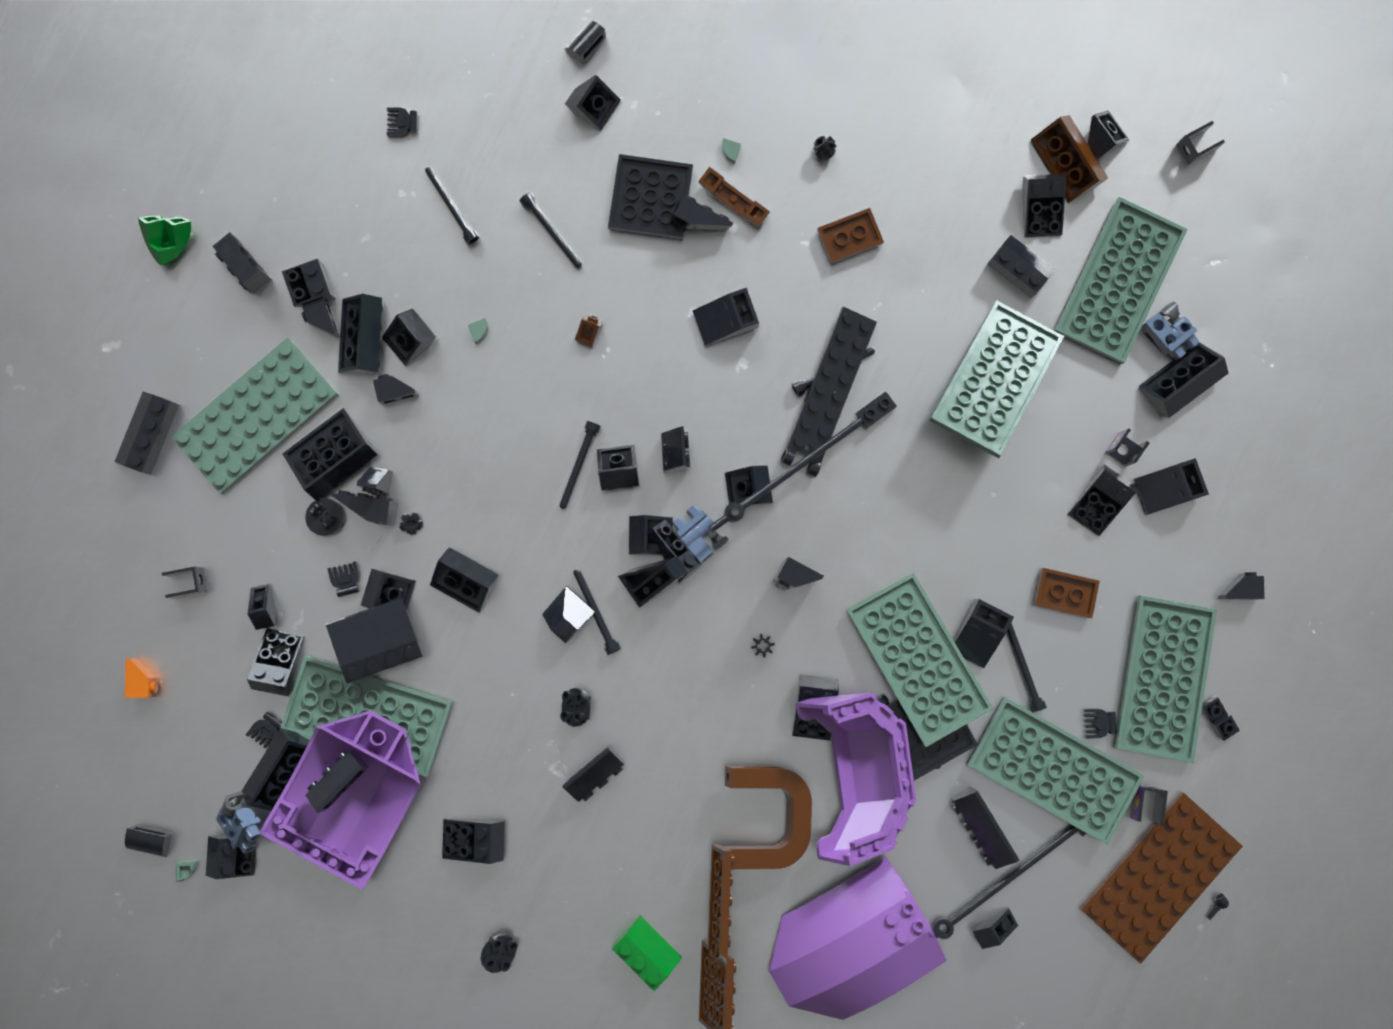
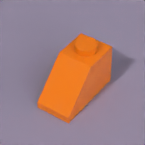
M137 658L125 659V698L156 697L158 692L156 677Z

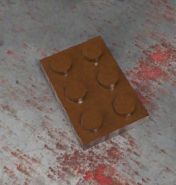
M870 208L817 228L831 264L884 243Z
M1041 568L1034 606L1092 618L1100 581Z

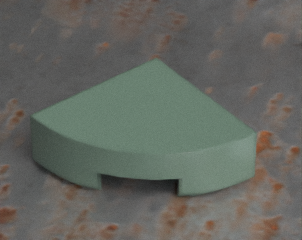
M723 138L722 148L728 160L735 163L741 144Z
M485 318L468 325L475 344L481 341L486 333L487 321Z
M198 861L176 862V882L189 878L195 872Z

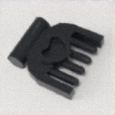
M387 107V112H398L387 113L388 116H397L396 118H387L388 121H394V123H387V126L398 127L387 128V131H398L386 132L387 136H404L408 131L410 133H417V111L411 110L409 115L404 108Z
M356 561L352 562L353 568L352 564L348 563L350 573H348L346 564L343 565L344 572H342V568L339 565V577L336 567H333V572L331 567L327 568L333 587L339 588L336 590L338 597L360 592L358 584L355 585L359 581L360 576Z
M1098 708L1084 709V712H1096V714L1084 715L1085 717H1095L1094 719H1086L1085 722L1092 723V725H1085V727L1097 729L1086 730V733H1097V735H1085L1086 739L1102 738L1108 732L1109 734H1117L1116 712L1111 711L1107 714L1105 710Z
M269 712L264 714L263 718L265 720L256 721L246 733V736L249 737L251 735V739H253L259 732L255 739V742H258L262 738L259 745H262L270 737L263 748H267L282 724V721Z

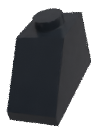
M321 298L302 305L303 312L301 314L305 323L308 322L312 327L335 338L340 337L329 302L326 299Z
M389 374L380 375L378 379L373 380L377 400L381 405L419 396L415 389L397 378L389 376Z
M1244 572V576H1237L1218 595V599H1265L1264 576H1257V572Z
M270 584L253 587L250 590L247 615L255 630L275 626L276 609Z
M1007 908L982 921L973 930V933L981 948L985 949L1001 945L1019 925L1010 909Z

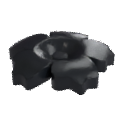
M413 512L411 516L403 514L401 517L403 522L400 523L399 528L402 532L406 531L407 534L413 535L416 534V530H420L423 522L419 521L418 513Z

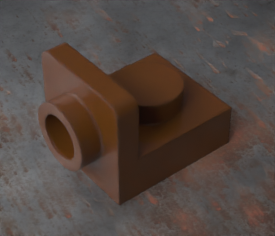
M586 315L580 322L575 340L592 347L603 322L599 321V318L594 315Z

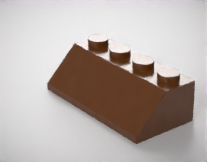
M1070 115L1059 117L1031 139L1050 172L1066 177L1065 196L1069 202L1088 193L1108 179V176Z

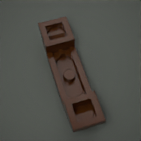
M708 167L698 181L720 203L757 227L762 224L770 213L769 210L757 201L753 202L726 182L724 177L711 167Z

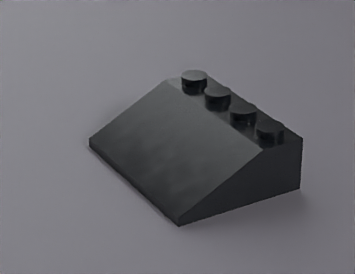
M344 408L282 453L304 491L316 501L378 455Z
M402 597L326 623V628L346 684L422 657Z

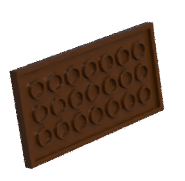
M1180 792L1165 811L1164 825L1153 823L1079 909L1141 964L1243 846L1185 793Z

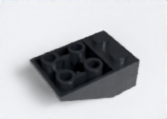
M1061 174L1023 175L1024 236L1063 235L1066 177Z
M747 287L726 294L692 310L705 346L759 327V321Z
M680 426L661 433L663 472H687L686 467H690L689 451H685V448H689L688 431H684V426Z
M1196 458L1134 479L1147 515L1209 495Z
M1104 464L1091 479L1068 514L1100 536L1136 494V486Z
M338 490V494H331L332 497L366 521L380 525L395 526L398 503L393 502L392 498L377 495V498H374V496L365 493H358L355 496L354 493Z
M975 599L954 640L964 659L985 668L1006 635L1014 616L981 599Z
M266 628L247 677L250 688L289 697L297 673L304 635Z
M800 674L796 703L812 698L839 695L838 679ZM795 706L792 736L831 741V733L815 719L809 721L801 720Z
M443 819L442 859L484 864L504 861L505 821Z

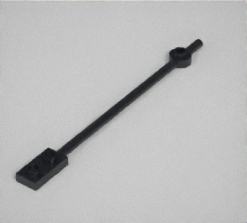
M885 391L855 413L858 418L753 495L740 504L736 502L728 504L724 509V515L708 526L710 531L715 532L727 522H739L743 518L746 508L861 425L866 429L894 410L897 405ZM736 509L738 514L733 515L731 510Z
M1072 825L951 918H938L933 924V932L936 939L938 937L941 939L950 938L954 932L953 926L1075 833L1078 832L1082 837L1087 833ZM945 924L946 929L941 931L939 929L940 925Z

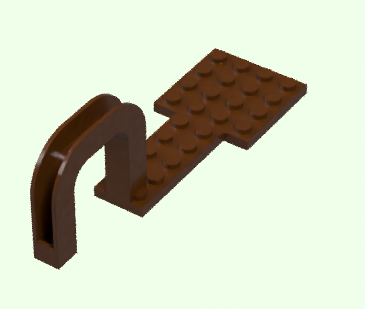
M725 766L724 786L781 789L785 793L787 800L786 831L783 839L778 844L772 846H721L719 844H712L708 941L702 940L699 996V1022L707 1029H734L732 1015L735 1013L733 994L736 991L734 982L736 962L734 958L728 955V948L731 945V939L728 935L729 927L731 926L729 908L732 905L730 886L733 884L731 870L786 868L803 856L810 842L812 818L810 790L806 782L798 774L784 768L774 766Z

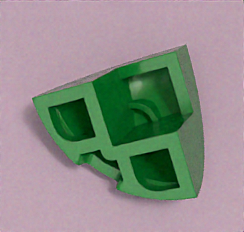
M162 216L138 218L147 248L159 265L174 260L185 249L191 234L190 220L176 216L169 219Z

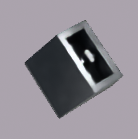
M318 258L282 271L294 307H302L303 304L321 298L326 299L328 302L336 299L324 264Z
M226 834L208 836L205 876L213 879L253 876L255 849L243 854L240 847L232 848V842L227 838Z

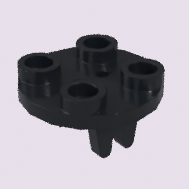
M321 498L312 502L307 508L305 515L306 525L316 535L327 537L333 535L341 528L345 520V514L339 503L332 499Z
M572 688L569 691H564L562 694L560 718L562 722H566L572 727L582 726L590 719L591 696H588L583 689Z
M507 934L490 935L489 941L481 952V965L486 971L491 973L508 971L515 957L518 947L517 942Z

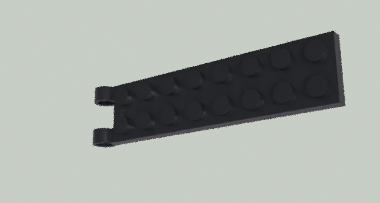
M844 306L841 307L781 456L780 463L790 466L795 458V452L807 456L832 437L877 321ZM806 444L809 445L808 450L805 449ZM825 452L808 464L806 474L813 477L818 475Z

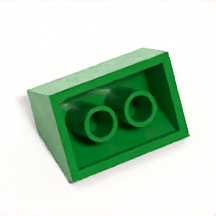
M641 915L612 945V950L653 991L668 978L682 959V956Z

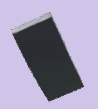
M1214 695L1203 702L1202 712L1223 741L1240 731L1233 717L1226 712L1217 696Z

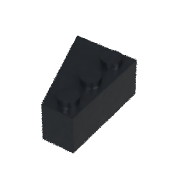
M231 232L212 246L216 250V257L222 263L225 262L227 264V270L234 277L238 278V283L246 291L249 289L255 293L271 280L270 276Z
M673 557L632 568L620 574L618 578L640 608L686 575L688 571L678 557Z

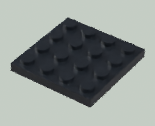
M619 154L608 229L683 239L684 227L671 221L670 218L680 198L683 195L689 196L693 164Z
M896 699L886 705L894 712L893 714L898 719H902L906 723L914 781L978 745L966 724L931 745L924 747L898 700Z

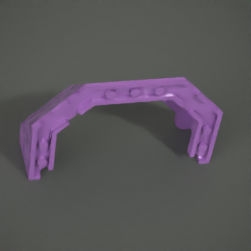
M870 692L812 698L796 703L797 714L801 720L809 721L815 719L831 733L842 810L831 833L821 837L817 842V857L819 860L846 866H852L894 850L897 844L895 839L899 831H903L908 820L906 815L910 807H914L916 802L906 723L902 719H898L889 707L880 703L876 699L877 697Z

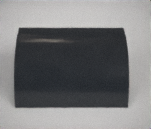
M590 20L565 50L582 64L606 38L605 29L597 22Z
M132 826L126 830L125 847L135 851L167 857L172 834Z

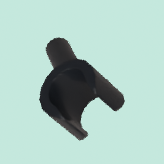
M1222 893L1214 898L1217 905L1206 916L1209 920L1218 911L1229 906V901Z

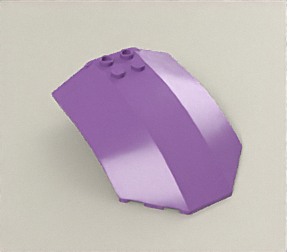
M367 711L317 726L290 780L261 828V835L357 888L364 890L421 784L406 729L373 711ZM353 751L369 768L326 811L317 813L305 796L309 792L307 788L315 780L318 782L323 777L322 773L329 766L333 767L338 762L336 759L341 753Z
M885 856L837 887L781 917L769 973L789 1007L844 1020L896 994L946 962L947 959L933 930L910 891Z

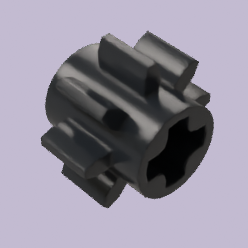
M825 136L818 137L814 142V154L819 159L822 157L824 159L833 157L837 147L836 141L831 136L828 138Z
M760 634V639L753 638V641L756 643L751 648H756V656L762 653L765 658L766 652L773 653L770 650V646H774L775 643L769 642L771 636L763 639V635ZM761 640L768 644V647H765V651L757 647Z

